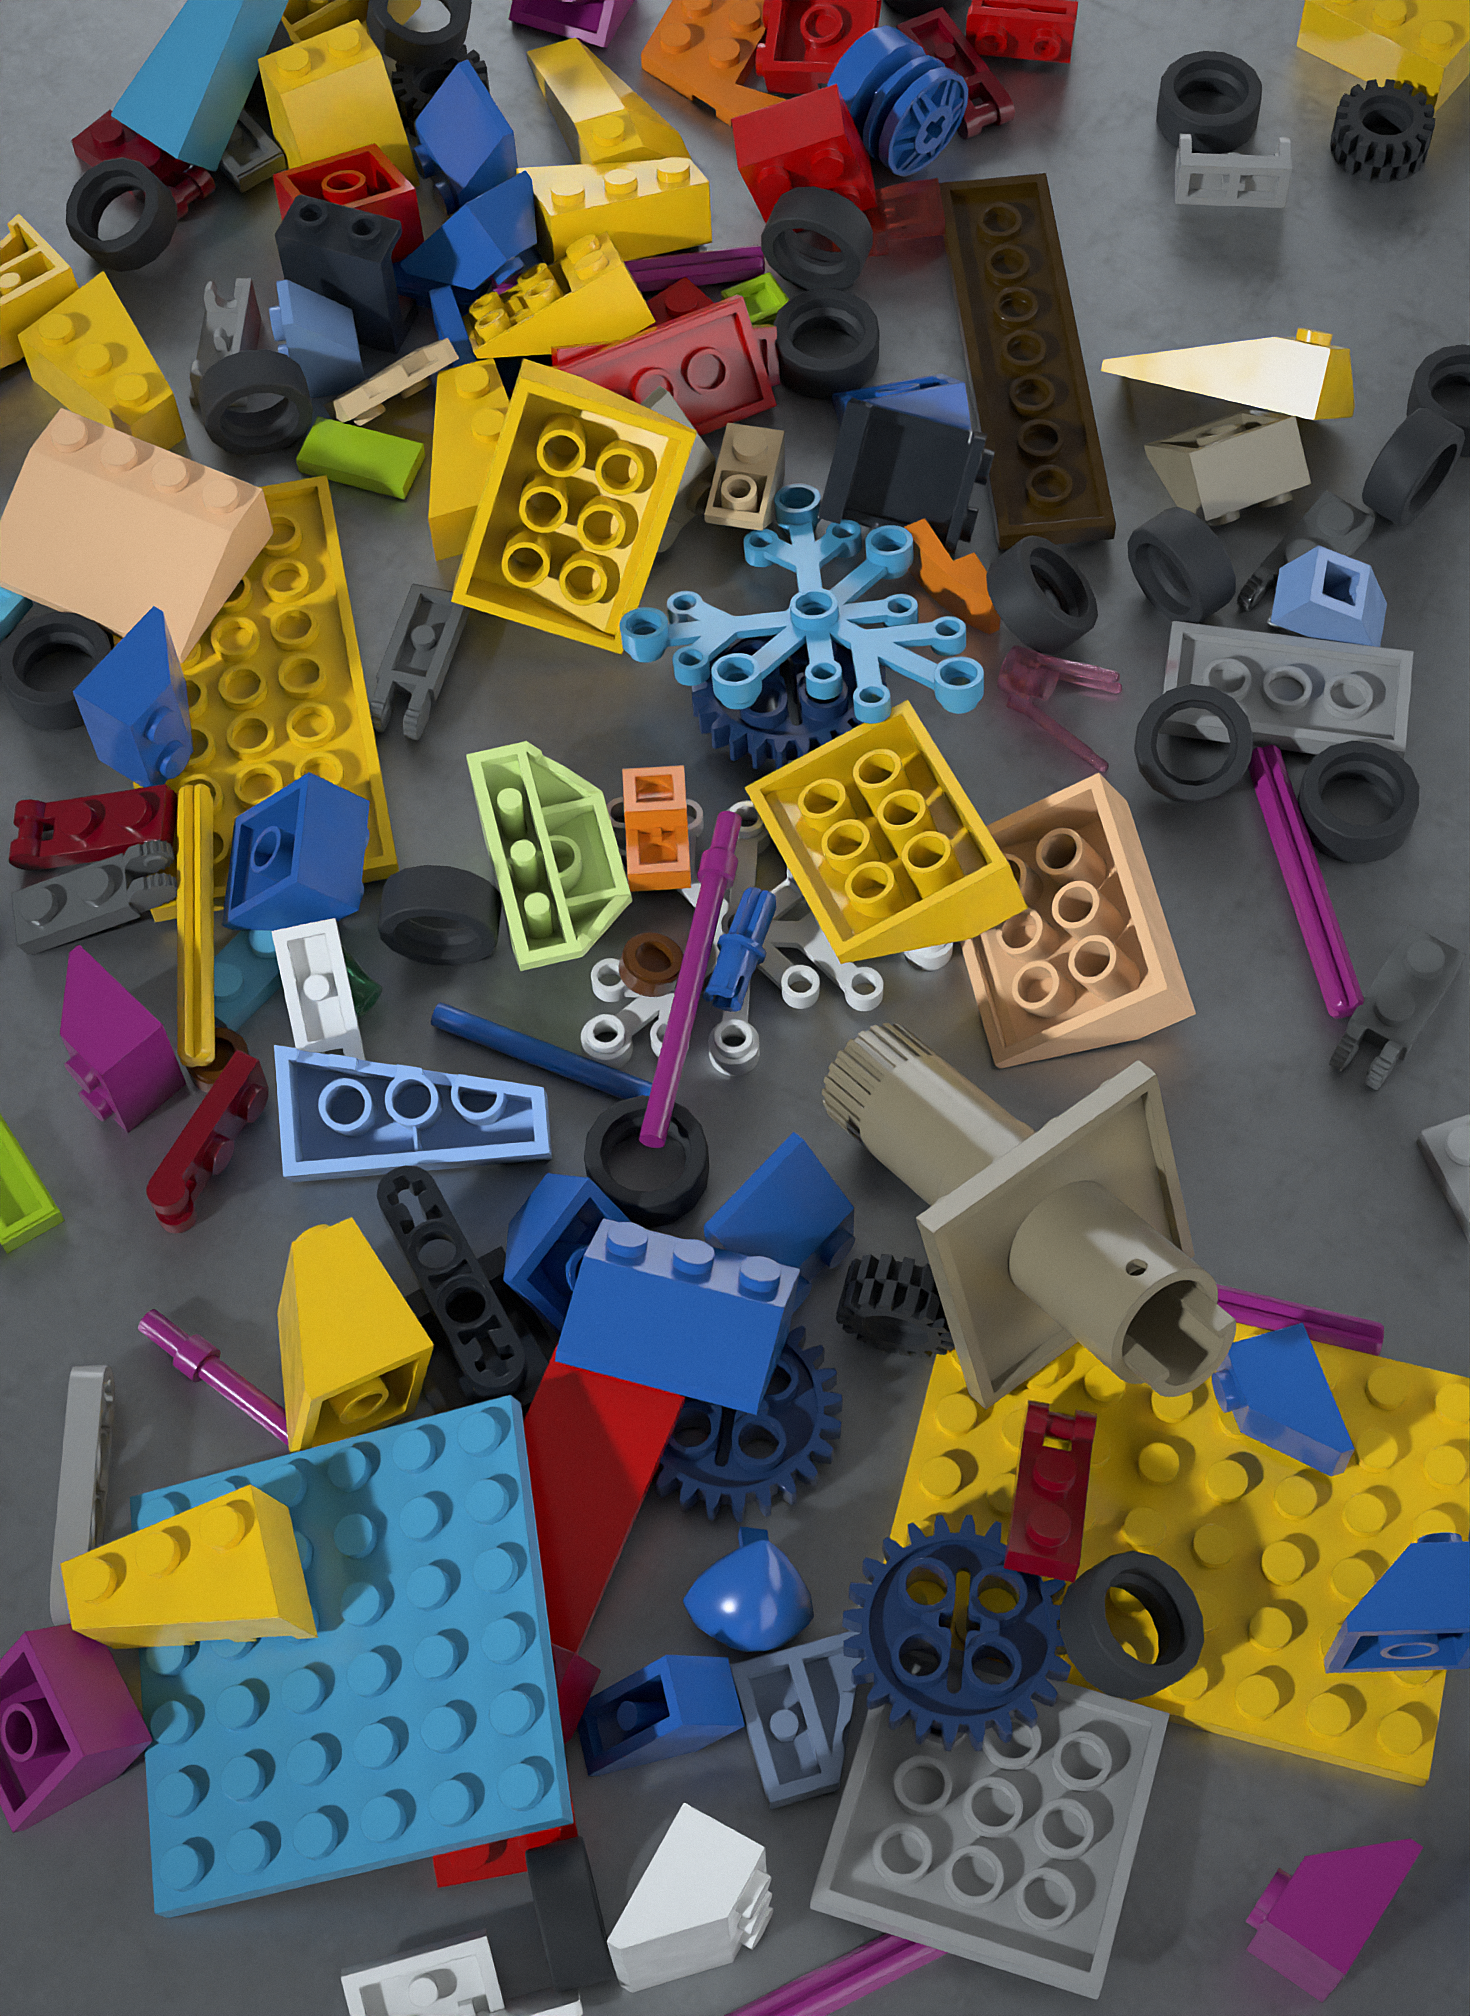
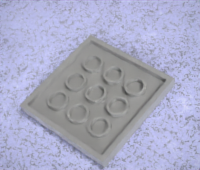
M950 1648L947 1689L950 1693L954 1694L961 1690L964 1651ZM921 1649L912 1650L904 1654L900 1659L903 1668L916 1676H927L935 1672L939 1667L936 1658L929 1652ZM987 1658L977 1661L972 1666L976 1677L991 1685L1001 1684L1011 1676V1672L1006 1664ZM1047 1679L1058 1692L1057 1700L1053 1707L1032 1700L1038 1714L1037 1723L1033 1728L1026 1726L1014 1716L1011 1718L1013 1733L1010 1742L1005 1744L993 1728L985 1729L982 1750L975 1751L967 1732L957 1733L955 1744L951 1752L944 1750L942 1732L933 1728L921 1745L915 1743L916 1722L910 1718L895 1730L888 1728L889 1717L893 1707L889 1702L879 1708L868 1710L813 1890L810 1909L1098 2000L1170 1713L1108 1696L1107 1694L1067 1682Z

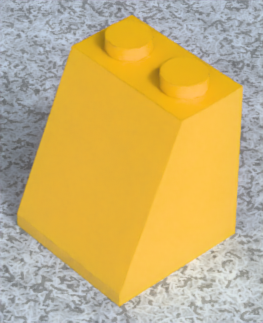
M358 19L257 59L275 143L284 154L287 170L375 143L414 188L420 186L419 176L382 55Z
M352 1217L332 1226L319 1224L309 1228L291 1243L277 1311L289 1454L370 1433L415 1413L434 1347L433 1342Z

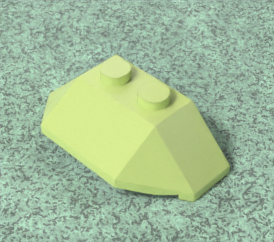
M528 741L466 754L485 843L497 890L500 892L502 910L511 946L520 971L583 957L632 902L631 892L603 791L567 767L543 756L542 751Z

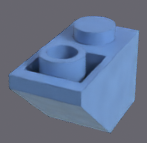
M289 280L276 281L279 305L269 307L275 342L286 340V344L278 345V352L287 355L300 365L307 381L310 398L342 394L364 381L352 309Z
M1317 546L1279 569L1270 623L1312 639L1380 647L1387 602L1370 565L1322 546Z

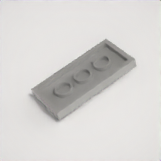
M1172 621L1163 694L1170 689L1195 684L1215 687L1231 696L1248 716L1254 738L1253 746L1265 747L1275 745L1281 750L1319 754L1331 745L1348 741H1362L1379 744L1396 752L1403 759L1406 752L1414 651ZM1187 708L1177 711L1164 721L1158 732L1159 734L1230 743L1225 725L1218 716L1205 709Z

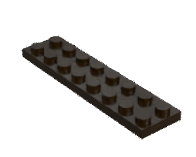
M1046 173L937 183V204L977 431L988 434L984 448L995 451L987 479V488L998 550L1010 549L1021 539L1032 535L1045 538L1055 545L1114 539L1116 521Z

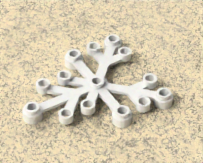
M618 797L611 800L606 806L623 866L627 867L625 823H619L614 820L624 816V798ZM686 799L687 815L695 819L694 822L688 824L692 888L676 890L696 907L701 883L697 879V872L695 871L697 837L700 836L704 828L703 810L697 802ZM752 801L738 802L727 810L739 814L742 821L751 820L756 823L750 827L741 826L734 853L739 861L734 884L730 888L729 903L723 899L705 977L714 971L720 953L717 947L719 937L723 934H728L744 891L749 887H756L757 855L763 852L771 841V836ZM787 868V879L771 891L776 896L777 908L762 946L767 953L765 960L757 965V967L782 990V997L789 1006L797 1009L808 1008L819 997L820 980L817 972L806 965L794 966L775 947L798 948L845 992L846 1001L852 1008L859 1011H869L876 1008L883 998V979L881 975L869 967L857 968L852 962L840 964L812 911L799 921H777L800 901L805 899L789 868ZM954 942L906 951L904 956L917 969L925 971L937 970L950 961ZM607 958L599 961L592 969L591 980L594 994L605 1002H616L624 997H636V999L615 1016L603 1014L592 1018L586 1023L581 1032L583 1056L612 1068L620 1069L627 1064L632 1056V1036L659 1015V1020L653 1024L650 1031L652 1050L659 1057L662 1046L659 1038L665 1034L675 989L661 997H646L630 990L623 983L622 979L614 986L603 985L600 983V980L606 975L613 974L620 977L618 970L620 960ZM797 981H804L809 983L811 988L806 992L798 993L793 991L790 985ZM750 982L741 1010L737 1012L723 1010L722 1022L717 1024L709 1035L710 1061L716 1070L729 1076H740L748 1073L756 1066L760 1057L759 1035L756 1029L748 1023ZM867 983L872 985L875 990L871 994L861 995L856 993L853 988L858 984ZM604 1032L617 1034L613 1041L607 1043L595 1039L598 1034ZM736 1036L744 1038L745 1042L738 1047H729L723 1043V1040Z

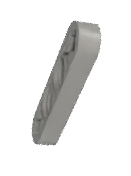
M109 1365L74 1366L69 1377L50 1581V1611L52 1621L56 1626L71 1623L60 1563L103 1546L115 1410V1382L112 1368Z

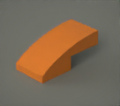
M925 518L905 526L904 528L913 537L914 560L908 571L921 587L942 607L972 627L987 634L999 631L1001 618L996 612L987 591V571L975 552L953 561Z
M684 765L622 769L627 875L630 892L692 888Z

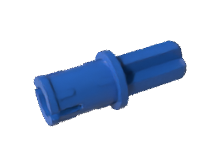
M756 887L747 888L742 895L728 934H723L719 937L717 947L720 953L712 976L702 995L706 1002L713 1000L712 1006L729 1012L741 1010L753 971H755L757 965L765 960L767 953L762 946L777 908L776 896L770 891L761 890Z

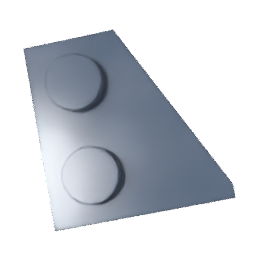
M848 1631L730 1665L740 1708L770 1810L840 1789L857 1685H853L851 1681V1670L862 1660V1658L844 1656L843 1641L860 1633Z

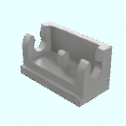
M1180 133L1179 149L1176 151L1175 204L1285 208L1292 174L1290 137L1278 138V152H1275L1274 156L1239 155L1237 152L1202 154L1192 153L1191 134Z
M236 278L235 300H225L217 295L218 288L213 281H209L205 287L204 303L206 311L203 318L197 357L191 365L189 376L191 382L189 397L191 405L200 406L198 399L199 382L209 367L226 356L244 350H257L261 316L252 278ZM249 396L239 398L229 406L247 407Z

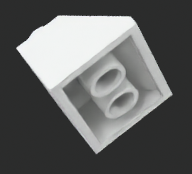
M683 1803L607 1940L619 1986L634 1993L733 1963L742 1944L753 1950L763 1935L773 1913V1908L768 1906L773 1893L768 1891L772 1877L766 1873L765 1847Z

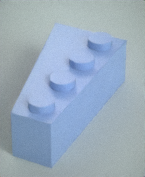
M274 1045L283 1177L292 1182L384 1175L392 1169L404 1165L418 1166L429 1171L553 1160L548 1097L544 1087L462 1074H448L424 1070L419 1067L399 1064L391 1065L359 1060L355 1057L302 1051L298 1048Z

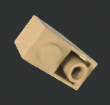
M727 423L704 514L706 523L763 531L774 521V497L782 488L785 476V431Z

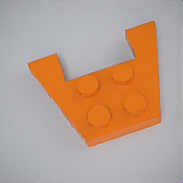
M672 0L641 52V65L644 71L690 101L696 98L704 101L716 109V117L730 127L732 126L731 118L786 101L784 98L743 86L756 64L758 44L766 43L767 29L763 25L764 0Z

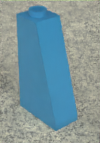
M187 0L116 103L111 116L176 159L216 172L259 71L257 59L266 55L289 0Z

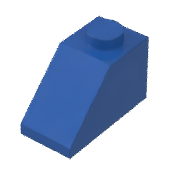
M1299 1323L1233 1342L1224 1361L1216 1370L1217 1372L1212 1374L1214 1393L1224 1413L1233 1412L1241 1433L1329 1476L1344 1473L1355 1448L1304 1324Z
M665 1655L590 1697L577 1728L588 1776H601L697 1752L744 1727L745 1724L728 1657Z

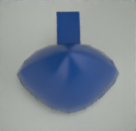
M740 1526L738 1533L739 1548L719 1559L698 1575L683 1598V1603L695 1626L732 1649L744 1652L767 1651L785 1645L795 1639L814 1618L811 1594L797 1569L787 1556L769 1541L766 1529Z

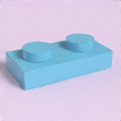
M241 930L214 957V1017L216 1026L236 1032L283 985L271 931Z

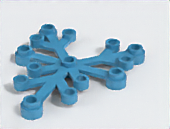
M808 484L787 485L781 488L774 497L776 522L783 528L786 534L790 535L791 544L780 540L774 531L768 529L763 531L753 530L744 537L745 560L748 564L755 567H768L776 563L796 573L799 592L792 597L790 607L786 611L734 617L703 602L701 596L695 592L681 591L673 594L667 600L668 619L658 609L643 607L629 611L620 620L623 649L635 661L643 663L653 662L663 656L667 647L692 644L678 649L673 655L675 679L680 684L695 686L704 683L712 674L715 696L724 706L730 709H744L754 704L762 691V680L805 643H807L810 663L805 670L808 694L813 698L821 700L838 696L843 690L842 667L834 661L831 640L851 649L857 688L853 693L854 714L861 722L869 724L880 723L891 714L890 691L882 684L879 664L933 689L938 702L942 704L945 710L951 713L962 714L973 710L984 695V670L977 661L967 657H952L936 664L905 649L930 645L931 650L940 656L960 654L966 648V625L961 619L945 616L933 622L918 624V603L915 598L907 594L891 595L884 600L853 603L881 578L897 579L906 574L914 560L913 537L907 529L895 525H886L872 530L865 539L866 560L831 590L822 588L820 575L822 567L834 557L848 558L861 551V527L852 520L844 519L841 524L833 522L827 527L826 534L815 542L814 531L817 524L821 521V519L817 518L821 505V495L815 487ZM882 622L884 628L865 630L857 625ZM776 635L752 656L744 653H732L715 661L710 671V661L736 639Z

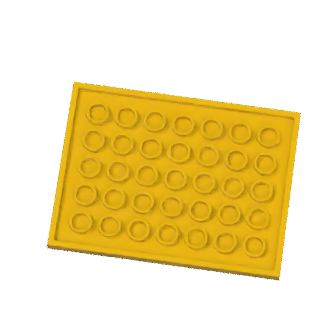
M1236 1322L1233 1342L1271 1331ZM1310 1340L1355 1448L1344 1473L1329 1476L1241 1433L1233 1412L1224 1413L1220 1408L1212 1385V1375L1200 1386L1186 1394L1176 1397H1164L1155 1392L1146 1383L1132 1384L1121 1380L1082 1344L1077 1342L988 1409H985L968 1392L954 1346L952 1351L947 1350L946 1355L936 1354L890 1539L896 1541L903 1548L908 1546L907 1529L910 1523H914L920 1528L925 1537L933 1536L935 1520L938 1515L944 1517L950 1533H960L965 1516L972 1515L976 1535L985 1537L995 1521L1000 1522L1002 1531L1000 1543L1006 1545L1021 1430L1028 1399L1049 1403V1411L1074 1415L1075 1410L1079 1409L1097 1413L1080 1566L1076 1579L1085 1571L1111 1555L1129 1551L1154 1555L1178 1571L1194 1592L1203 1616L1204 1644L1197 1664L1181 1680L1150 1696L1127 1701L1170 1713L1168 1722L1424 1787L1429 1781L1447 1670L1325 1673L1324 1658L1346 1617L1411 1543H1417V1540L1422 1536L1440 1532L1456 1533L1461 1535L1462 1541H1468L1470 1531V1378ZM1044 1438L1043 1446L1068 1451L1069 1443ZM965 1571L959 1572L956 1576L955 1603L950 1629L952 1634L951 1648L964 1651L967 1636L966 1617L970 1589V1575ZM1042 1577V1580L1045 1582L1053 1580V1578ZM918 1581L907 1590L910 1598L922 1605H934L945 1597L942 1588L930 1581ZM1065 1581L1064 1594L1053 1605L1062 1604L1068 1586L1073 1582ZM1110 1587L1105 1595V1617L1113 1637L1126 1653L1138 1661L1154 1664L1159 1648L1158 1633L1151 1615L1137 1598L1123 1589ZM998 1588L988 1589L978 1597L982 1606L994 1613H1006L1016 1606L1012 1595ZM1068 1654L1056 1655L1071 1666L1067 1681L1063 1682L1105 1694L1085 1680L1070 1660ZM991 1657V1658H987V1659H990V1660H994V1661L1003 1663V1662H1002L1001 1660H999V1659H995V1658H992V1657Z

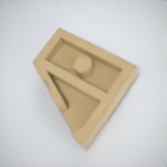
M445 338L412 351L323 406L332 420L343 423L352 419L355 425L359 427L386 411L382 404L383 401L399 392L402 398L405 399L424 389L432 383L429 375L459 359L449 339Z

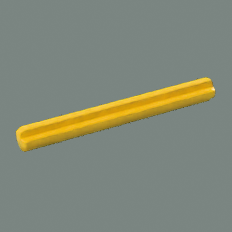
M204 784L184 785L177 792V1055L180 1058L181 1064L186 1067L208 1066L215 1059L213 797L210 794L209 787Z

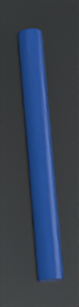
M439 1002L432 1014L431 1025L621 1099L626 1100L641 1095L650 1096L652 1083L453 1006Z

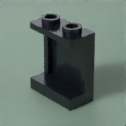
M305 195L296 196L275 233L284 280H289L352 309L359 345L395 355L398 354L418 316L416 299L399 295L395 282L391 255L402 234L401 222Z
M851 398L846 405L817 518L841 524L844 519L852 520L859 525L873 529L886 525L904 528L925 518L946 551L955 554L959 540L970 543L979 509L968 505L974 483L986 486L995 451L984 448L988 434Z
M500 1246L477 1258V1261L524 1348L528 1365L527 1380L521 1390L512 1396L521 1403L524 1422L553 1355L555 1346L535 1312L503 1281L506 1252ZM420 1289L405 1296L404 1299L434 1344L421 1389L434 1414L437 1415L493 1400L486 1399L477 1394L469 1385ZM474 1294L460 1295L450 1303L447 1315L458 1323L467 1324L474 1322L483 1314L486 1303ZM488 1335L478 1341L485 1359L486 1369L484 1370L491 1369L496 1377H500L508 1372L506 1366L508 1359L501 1360L498 1358Z

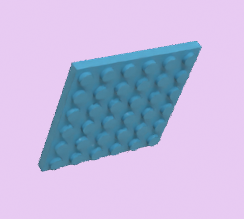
M511 1395L130 1497L132 1533L249 1484L289 1508L318 1638L296 1639L292 1636L259 1637L253 1642H234L230 1639L195 1641V1645L139 1648L143 1719L153 1739L145 1748L155 1914L166 1918L176 1917L574 1823L521 1403Z

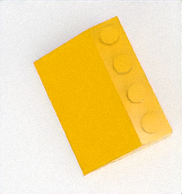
M523 358L455 578L451 602L622 655L624 649L620 633V620L626 613L637 609L697 434L696 430L582 377Z
M908 699L892 707L891 714L886 720L874 724L863 723L744 787L840 964L972 939L1028 909L1009 863Z

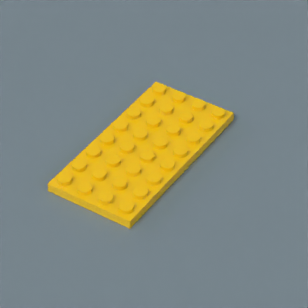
M327 475L259 487L264 492L274 533L183 663H180L186 681L194 752L190 755L184 770L177 777L168 779L165 784L176 793L184 785L204 784L210 789V794L213 797L214 911L224 910L235 818L308 772L370 801L367 824L369 842L364 854L362 882L367 883L388 879L391 875L400 871ZM113 634L114 646L123 638ZM133 782L134 789L143 788L137 783ZM177 813L173 841L174 863L170 864V867H166L165 870L160 869L157 872L158 874H171L176 880ZM177 897L174 898L175 900H170L169 903L164 902L161 906L150 909L155 922L177 919Z

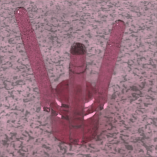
M1019 645L1013 646L1002 664L997 683L999 690L1010 694L1006 707L1025 714L1081 759L1087 761L1098 771L1106 772L1109 768L1107 761L1035 706L1033 702L1037 698L1047 701L1052 695L1058 679L1096 690L1119 694L1123 690L1121 683L1118 682L1120 674L1117 671L1094 665L1042 655Z

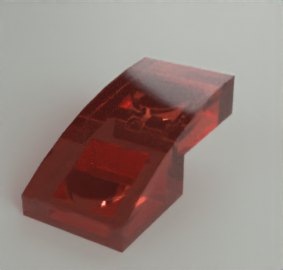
M938 178L911 181L875 190L877 207L862 211L873 230V245L868 257L889 255V240L944 235L945 215ZM831 240L833 252H842Z

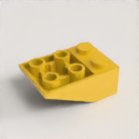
M607 231L598 237L594 234H589L576 240L566 249V256L549 266L546 263L532 266L518 277L517 285L500 295L497 292L483 295L470 305L469 313L462 317L473 352L478 359L551 354V347L621 340L636 334L656 321Z

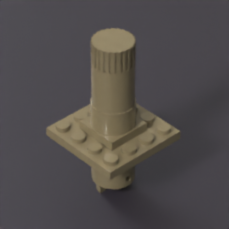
M882 1023L880 1027L877 1025L871 1026L870 1030L866 1032L864 1030L858 1033V1037L854 1040L851 1038L846 1043L847 1046L843 1050L840 1049L836 1054V1060L831 1062L828 1067L830 1071L828 1075H825L823 1081L825 1083V1088H822V1096L825 1097L822 1100L823 1106L827 1109L826 1113L839 1126L931 1206L918 1215L916 1221L968 1392L982 1407L988 1409L1077 1342L1082 1344L1121 1380L1132 1384L1146 1383L1155 1392L1164 1397H1176L1194 1390L1218 1369L1234 1341L1236 1319L1217 1304L1218 1290L1214 1278L1191 1259L1195 1256L1158 1077L1154 1071L1137 1060L1115 1077L1104 1081L1091 1094L1060 1116L1049 1120L1040 1130L1036 1131L1027 1123L1014 1118L912 1032L899 1024L894 1023L892 1026L889 1023Z

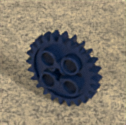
M776 635L736 639L710 661V671L715 661L732 653H744L752 656ZM831 640L834 661L842 667L843 690L838 696L826 700L813 698L807 692L805 670L810 664L807 643L787 658L792 696L798 708L799 726L793 725L790 720L786 685L781 676L780 665L762 680V691L754 704L744 709H730L722 704L714 694L712 674H710V677L704 683L692 686L693 715L699 718V731L701 734L711 733L712 747L715 749L729 745L730 759L733 761L740 759L747 753L752 754V763L755 769L762 766L767 758L775 759L776 768L779 769L787 765L789 760H796L864 723L858 720L854 714L853 693L857 688L851 649ZM879 664L882 684L887 687L886 668Z
M801 1325L789 1332L772 1375L784 1379L789 1384V1387L776 1395L765 1394L757 1415L740 1410L736 1411L732 1430V1445L729 1459L725 1466H717L715 1460L723 1438L722 1414L726 1413L729 1408L684 1396L686 1401L655 1474L661 1472L656 1482V1491L660 1498L669 1495L676 1488H679L681 1490L680 1509L682 1512L686 1513L694 1506L698 1499L706 1501L708 1520L714 1521L722 1504L731 1505L736 1521L743 1522L746 1503L755 1502L763 1515L769 1517L771 1516V1496L778 1493L791 1505L797 1503V1490L794 1483L796 1479L812 1487L818 1484V1471L811 1461L821 1464L832 1463L833 1448L824 1440H835L841 1437L842 1422L831 1416L842 1412L843 1398L841 1394L828 1392L837 1385L836 1369H818L824 1362V1347L817 1345L804 1351L802 1350L806 1341V1328ZM688 1427H698L709 1434L708 1439L703 1444L695 1447L681 1445L674 1438L681 1430ZM754 1439H765L777 1447V1450L771 1456L764 1459L748 1457L741 1451L747 1442Z
M942 1515L936 1516L933 1536L925 1537L920 1528L914 1523H910L907 1529L908 1546L905 1548L889 1537L883 1539L882 1552L887 1562L886 1564L867 1557L863 1560L862 1572L871 1585L851 1582L849 1586V1598L862 1608L843 1611L842 1626L860 1634L851 1636L843 1641V1653L846 1657L864 1658L863 1661L851 1670V1681L853 1685L874 1682L875 1685L867 1696L866 1706L869 1710H872L889 1702L893 1706L888 1728L891 1730L900 1727L908 1718L915 1721V1743L919 1745L925 1741L932 1728L942 1732L944 1750L951 1752L955 1744L957 1733L967 1732L975 1751H981L985 1729L993 1728L998 1737L1006 1744L1011 1741L1013 1733L1011 1718L1014 1716L1030 1728L1036 1725L1038 1714L1032 1700L1053 1707L1056 1703L1058 1692L1047 1679L1067 1681L1071 1666L1065 1660L1056 1656L1068 1653L1061 1636V1631L1057 1630L1060 1629L1061 1605H1053L1064 1594L1066 1583L1058 1579L1043 1582V1576L1003 1568L1006 1545L1000 1543L1002 1531L1001 1523L998 1521L993 1523L985 1537L975 1534V1523L972 1515L965 1516L960 1533H950L947 1522ZM965 1571L970 1575L966 1617L967 1636L963 1653L961 1690L953 1694L947 1689L952 1637L950 1629L955 1603L956 1576L959 1572ZM918 1581H930L942 1588L945 1597L934 1605H922L911 1599L907 1590ZM998 1588L1012 1595L1016 1606L1006 1613H994L983 1607L978 1597L988 1589ZM921 1649L932 1654L939 1663V1667L935 1672L927 1676H916L903 1668L900 1659L904 1654L912 1650ZM992 1657L1006 1664L1011 1672V1676L1001 1684L991 1685L976 1677L972 1666L983 1658Z

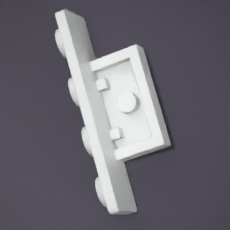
M486 1928L341 1969V1981L350 2016L583 2015L578 1988L559 1993L555 1986L504 2000Z

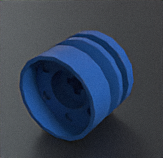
M888 25L871 29L856 40L839 60L827 84V87L834 84L838 85L869 156L881 161L884 167L893 174L904 177L921 171L944 150L960 126L968 103V86L960 74L946 68L945 64L938 58L926 55L919 44L897 28Z

